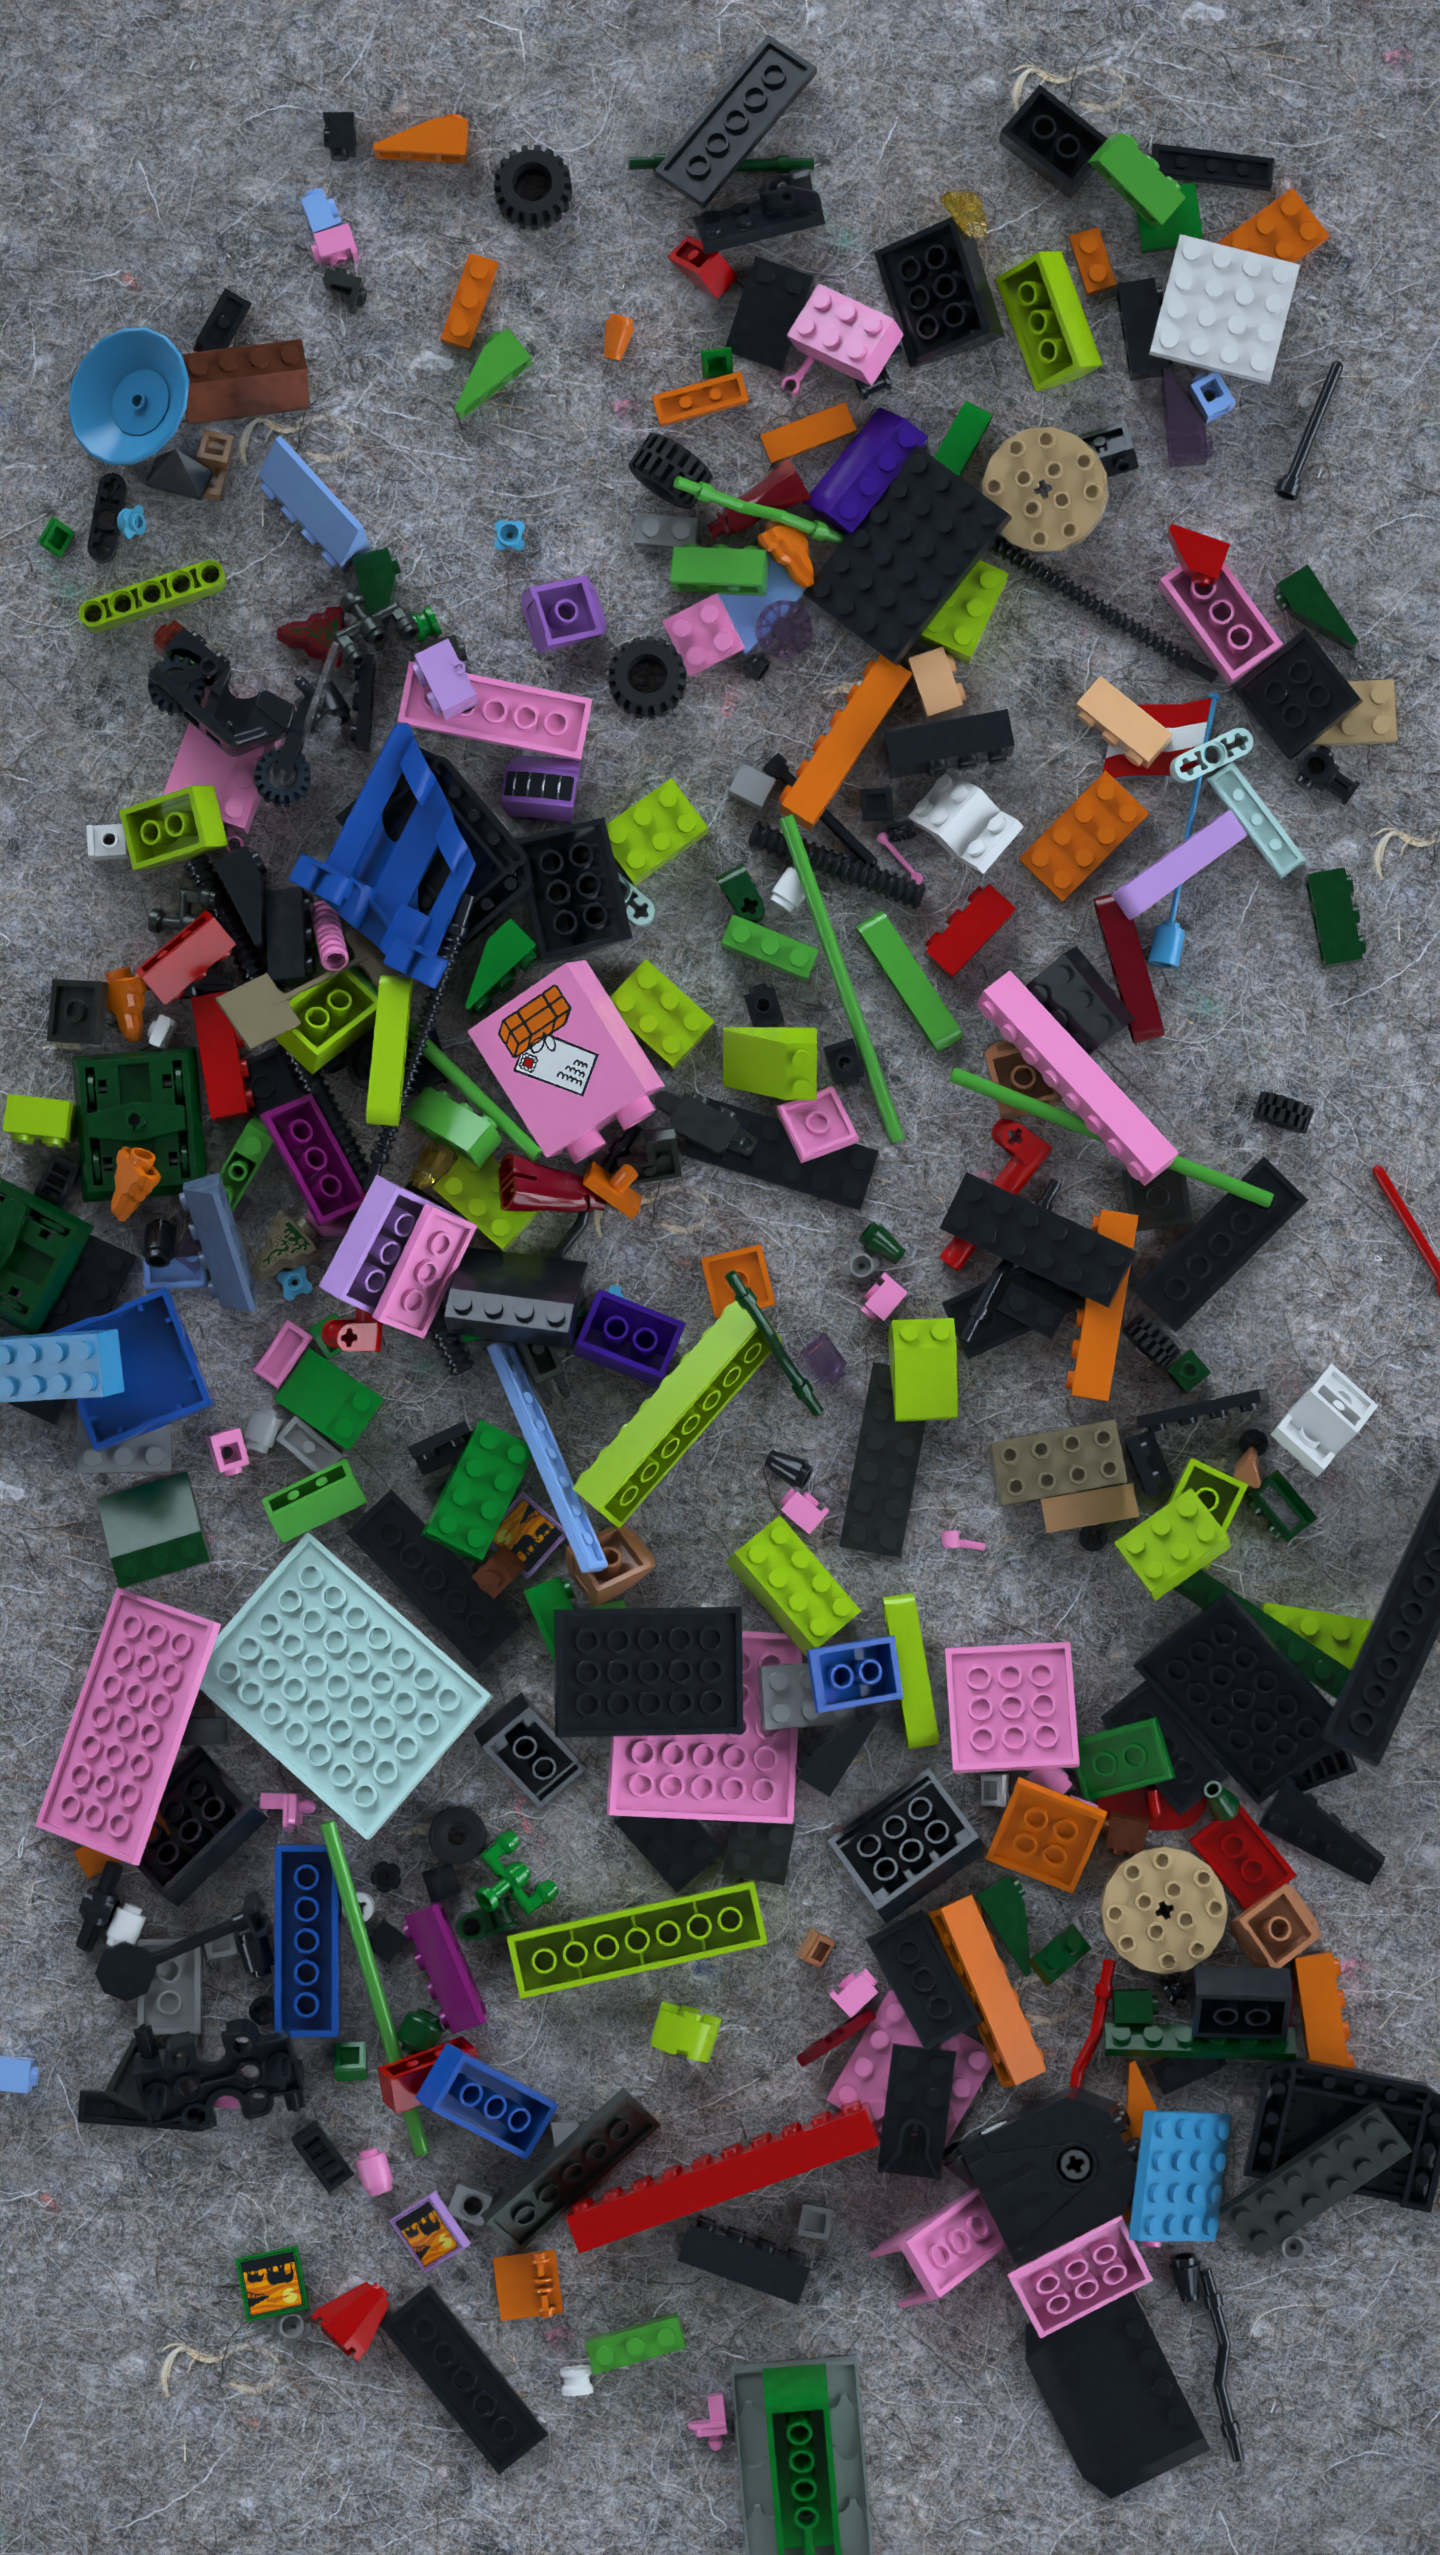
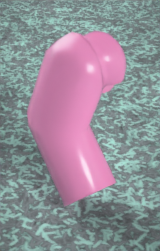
M308 1208V1214L305 1217L306 1222L319 1236L345 1237L348 1231V1222H338L331 1226H318Z

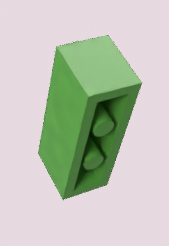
M1122 132L1111 134L1088 163L1151 227L1163 225L1186 198L1180 192V185L1173 178L1166 177L1159 170L1160 165L1154 158L1144 155L1137 148L1138 142L1131 135L1123 134Z
M686 543L683 546H674L670 583L674 591L680 593L766 596L770 560L766 551L757 546L750 545L745 546L744 549H735L728 545L717 544L713 548L701 547L694 543Z
M734 914L721 941V948L805 983L808 982L819 956V950Z
M429 1086L426 1087L405 1112V1116L416 1131L478 1168L483 1165L503 1141L496 1130L498 1125L495 1121L485 1114L482 1117L478 1116L475 1110L465 1102L461 1104L456 1103L454 1098L442 1089L437 1092Z
M346 1458L261 1499L268 1519L282 1543L297 1538L301 1534L367 1503L362 1487Z
M674 2312L587 2338L585 2345L593 2373L596 2375L686 2348V2339L678 2312Z

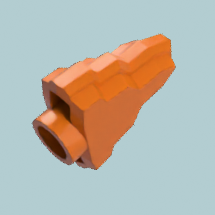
M772 520L764 525L765 532L757 536V542L761 548L769 552L774 562L784 566L790 579L796 585H800L802 588L811 587L814 584L813 565L808 556L810 550L808 548L807 533Z
M130 967L106 972L107 981L102 982L108 983L107 1009L116 1016L119 1029L129 1043L142 1041L144 1029L142 1011L145 1008L146 1000L144 993L147 991L146 984L138 975H132Z
M123 1147L117 1154V1169L114 1177L116 1189L111 1201V1212L121 1222H125L135 1212L140 1202L152 1192L161 1179L160 1173L153 1166L156 1159L155 1155L143 1148L131 1149Z

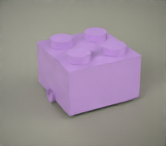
M448 638L414 655L417 664L412 666L414 673L422 687L428 685L431 692L426 695L436 715L442 713L444 719L447 720L479 704L477 695L468 679V674L465 672L466 666L462 661H459Z

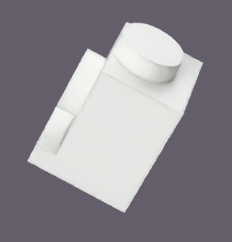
M122 824L86 825L88 856L92 861L129 858ZM106 836H115V842L112 845H106L104 842Z

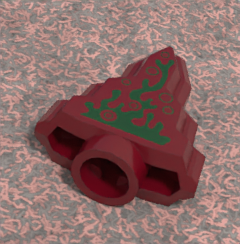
M340 606L327 607L324 613L311 614L306 621H292L277 628V640L292 649H304L310 658L322 660L324 666L340 668L342 651L331 635L349 625L344 624V611Z

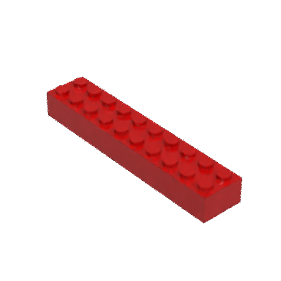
M859 2099L842 2105L840 2112L831 2115L830 2110L820 2112L812 2116L810 2123L801 2125L800 2121L783 2126V2130L777 2135L771 2136L770 2132H765L753 2137V2141L749 2145L742 2147L741 2143L738 2142L723 2148V2152L719 2156L712 2158L711 2153L704 2154L693 2159L691 2166L682 2168L681 2164H677L664 2169V2173L658 2178L653 2179L652 2175H647L634 2180V2184L623 2190L622 2185L604 2191V2195L600 2199L593 2200L592 2196L574 2202L575 2205L571 2207L572 2209L566 2216L578 2253L586 2252L879 2146L881 2136L869 2103L861 2104Z

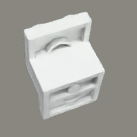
M949 771L935 782L934 787L915 805L914 810L907 817L910 821H913L915 826L930 833L952 857L983 874L1024 827L1017 819L1000 811L979 787Z
M1331 1364L1314 1385L1291 1407L1270 1435L1282 1448L1287 1449L1298 1459L1305 1469L1318 1477L1334 1456L1359 1432L1378 1405Z

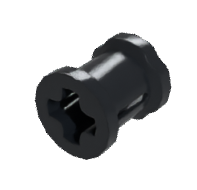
M885 366L873 386L854 378L856 387L863 400H867L868 395L880 390L892 389V383Z

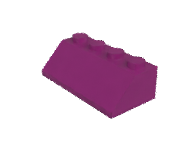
M312 1093L262 1113L260 1117L317 1225L331 1226L354 1216L363 1202V1194L365 1193Z
M440 1900L404 1917L406 1923L402 1924L404 1933L409 1942L414 1940L419 1951L414 1953L420 1970L426 1969L431 1981L427 1982L426 1985L432 1999H438L443 2010L438 2013L445 2030L451 2028L452 2033L455 2034L487 2022L490 2016L442 1901Z

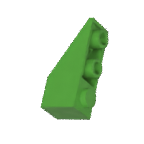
M254 1115L247 1123L220 1170L232 1212L274 1143L263 1121Z

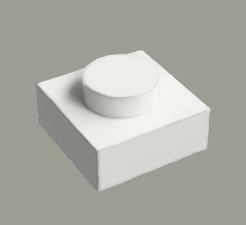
M160 1014L158 1020H154L150 1025L148 1031L150 1039L148 1043L159 1050L168 1049L178 1023Z

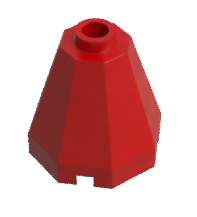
M366 2281L319 2307L311 2316V2320L315 2325L321 2321L320 2325L323 2327L321 2331L348 2357L354 2352L352 2359L358 2364L366 2355L390 2305L386 2300L389 2294L377 2282L370 2285Z

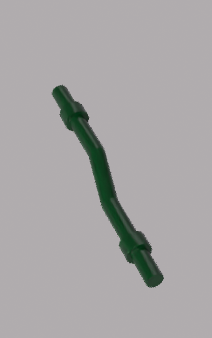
M654 153L652 157H629L628 168L629 170L653 169V172H655V169L665 159L666 154ZM777 155L776 158L745 159L736 171H776L777 174H789L790 171L801 170L802 167L814 170V158H790L789 155Z
M735 1270L728 1272L725 1275V1279L735 1292L737 1303L741 1309L747 1310L764 1336L775 1359L792 1383L791 1389L799 1400L804 1401L813 1416L820 1415L824 1409L813 1394L814 1388L807 1378L801 1376L787 1355L776 1332L756 1303L757 1297L751 1288H746Z

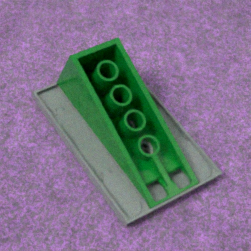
M857 2355L730 2365L746 2555H873Z

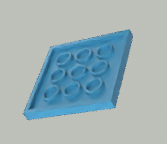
M1144 2110L1129 2231L1130 2240L1216 2241L1219 2229V2208L1223 2197L1224 2170L1227 2164L1228 2137L1231 2132V2114L1223 2112Z

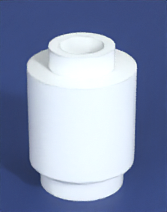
M788 867L771 891L773 896L770 901L778 908L790 914L794 908L797 909L805 895L796 869Z
M127 1902L124 1903L123 1907L117 1906L106 1933L108 1936L106 1944L113 1946L127 1941L136 1945L146 1916L141 1914L142 1908Z

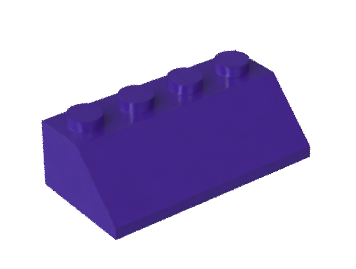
M879 407L810 493L812 499L804 501L803 504L840 533L852 535L899 475L902 464L918 445L925 450L929 437L905 418Z

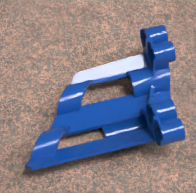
M395 723L325 863L301 852L287 880L319 896L348 923L366 936L386 955L383 961L384 964L436 989L449 963L448 960L436 954L476 863L453 818L454 814L434 773L429 768L408 723ZM403 772L418 803L399 840L394 842L385 832L382 812ZM439 847L451 872L427 916L419 912L418 886Z

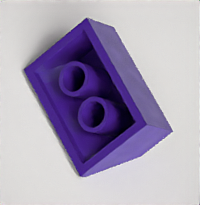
M598 1289L576 1341L573 1354L659 1388L670 1367L686 1323Z

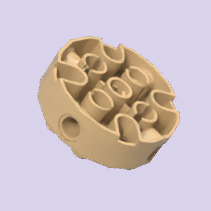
M1054 427L1029 428L1006 439L990 458L982 480L983 495L1012 516V519L1000 534L1011 544L1038 553L1064 551L1084 541L1100 522L1109 499L1107 473L1097 452L1079 436ZM1044 482L1046 485L1052 486V490L1048 492V498L1038 493Z
M1163 1845L1144 1848L1143 1851L1137 1854L1132 1853L1118 1862L1104 1883L1099 1903L1103 1932L1115 1951L1137 1968L1160 1974L1186 1971L1208 1958L1223 1937L1228 1915L1224 1887L1211 1867L1186 1850ZM1162 1901L1164 1904L1171 1906V1909L1167 1911V1917H1163L1155 1912L1160 1908L1158 1903Z

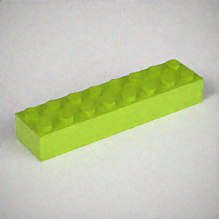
M736 1300L727 1305L718 1321L704 1331L700 1341L692 1351L687 1352L681 1358L679 1366L671 1375L666 1376L661 1381L659 1389L653 1396L641 1404L639 1412L633 1419L621 1427L614 1441L609 1446L603 1448L594 1464L578 1477L577 1483L572 1489L617 1528H621L772 1353L764 1336L746 1309H741ZM777 1334L780 1342H782L783 1339Z
M754 1880L507 1935L520 1999L768 1944Z

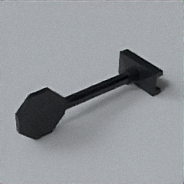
M258 1891L245 1896L242 1911L233 1914L231 1919L154 1952H149L148 1949L127 1941L104 1949L95 1972L103 1992L128 2002L148 1993L157 1970L156 1966L235 1931L242 1932L250 1929L255 1940L267 1935L270 1917L268 1913L262 1915L257 1907L260 1897Z

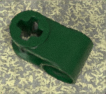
M743 863L715 878L737 916L756 924L762 921L765 916L764 904ZM747 903L756 906V913L754 915L745 912V905Z
M510 1897L498 1899V1907L492 1912H487L481 1907L462 1915L457 1925L460 1937L472 1942L520 1926L519 1922L514 1920L509 1906ZM498 1909L502 1912L504 1923L501 1921ZM475 1918L479 1921L481 1929L476 1935H467L463 1931L462 1924L466 1919Z

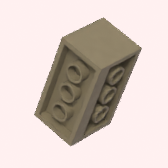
M1115 1419L993 1442L987 1446L999 1507L1128 1482Z

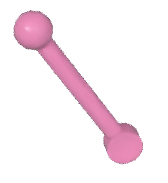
M881 832L877 837L878 842L884 844L909 873L911 881L914 879L916 884L920 885L923 882L922 874L916 873L893 844L889 843V835Z

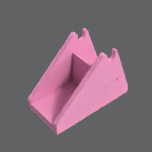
M976 2187L878 2244V2248L868 2252L871 2258L900 2251L903 2252L921 2283L920 2287L907 2294V2298L897 2302L900 2308H905L939 2299L1005 2248L1006 2244L979 2188Z

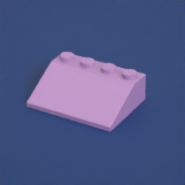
M376 1175L319 1287L336 1298L373 1314L425 1203L453 1215L456 1214Z

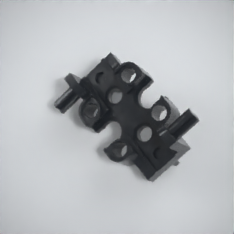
M244 2018L227 2021L226 2030L221 2031L225 2053L221 2059L215 2062L205 2061L199 2056L195 2041L190 2037V2031L171 2036L166 2042L165 2050L158 2049L151 2025L146 2026V2024H142L139 2028L133 2030L139 2052L135 2055L134 2077L149 2127L180 2120L183 2127L192 2132L212 2129V2127L217 2126V2117L213 2105L222 2096L235 2097L241 2104L244 2118H249V2120L267 2115L273 2108L274 2097L282 2095L284 2096L288 2111L298 2112L300 2108L306 2107L302 2093L304 2090V2066L302 2060H297L289 2030L266 2035L259 2033L256 2024L251 2020ZM238 2037H246L249 2039V2041L245 2043H240L235 2039ZM184 2052L187 2056L179 2058L174 2053ZM254 2065L258 2068L259 2074L253 2078H248L242 2074L241 2070L244 2066ZM184 2080H192L197 2084V2089L187 2093L183 2092L179 2085ZM255 2093L264 2094L265 2097L257 2099L252 2097L251 2095ZM200 2108L203 2112L193 2113L190 2109Z

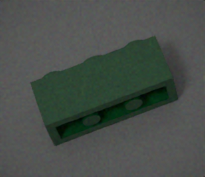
M1345 867L1308 874L1305 877V884L1322 969L1359 963L1363 959L1362 954L1366 953L1364 936H1358L1356 924L1360 923L1358 906L1352 905L1350 893H1354L1351 874L1346 875Z

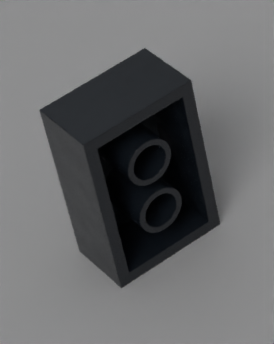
M1039 84L1001 130L999 143L1071 199L1094 172L1095 169L1088 161L1108 138Z
M1077 946L1063 953L1025 986L1089 1056L1094 1054L1135 1019Z
M1195 1965L1190 2000L1191 2037L1287 2040L1292 2005L1290 1968Z

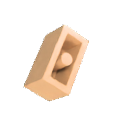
M940 647L908 658L907 666L909 671L913 673L911 678L927 722L962 711V701L966 700V695L962 683L955 682L952 672L956 671V666L951 653L946 655L944 647Z

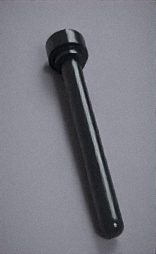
M1334 361L1331 364L1289 471L1283 475V478L1278 479L1274 492L1284 499L1296 501L1301 491V480L1299 477L1343 370V364L1340 361Z
M777 753L762 768L766 775L774 777L777 781L780 779L786 786L789 784L793 787L797 781V778L789 771L790 767L786 764L788 761L780 753ZM826 808L819 819L865 865L869 862L871 867L874 868L877 865L876 857Z

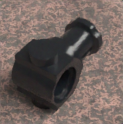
M1319 745L1315 751L1305 756L1300 764L1299 774L1294 781L1308 791L1311 788H1317L1322 792L1327 789L1340 798L1341 804L1345 806L1361 783L1358 781L1353 782L1340 773V766L1334 763V753L1327 747ZM1310 761L1319 762L1322 766V773L1318 775L1310 773L1307 769V763Z

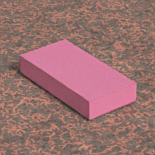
M286 1320L253 1369V1372L279 1389L313 1340V1336L289 1320Z

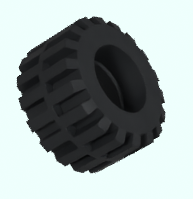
M528 145L521 146L522 151L519 153L515 149L510 151V158L506 159L503 157L500 161V169L496 168L494 181L495 196L500 212L503 216H507L511 224L517 222L521 229L525 230L528 225L531 226L532 231H539V225L544 224L545 229L551 227V221L555 220L558 223L562 219V212L567 213L569 201L572 199L571 177L567 165L564 166L563 159L559 154L555 157L553 150L549 148L546 151H542L541 145H534V150H528ZM528 175L543 176L551 183L549 193L537 201L522 199L515 193V187L522 178Z
M649 433L628 464L632 474L646 488L668 503L691 510L698 500L694 499V495L674 488L675 478L681 476L696 483L702 481L708 484L713 479V475L708 467L696 455L674 440L655 433Z
M646 636L644 640L636 637L633 638L632 643L628 644V642H625L621 645L622 649L616 651L613 655L608 675L610 691L617 705L622 706L624 712L629 715L633 713L639 719H642L643 716H648L649 720L655 719V716L659 714L662 717L667 715L668 710L671 708L674 710L678 706L679 699L682 700L686 687V669L681 654L678 655L676 648L672 644L670 646L667 645L666 640L659 638V641L653 640V636ZM645 662L659 665L666 674V681L662 688L648 694L636 691L629 682V674L633 668Z

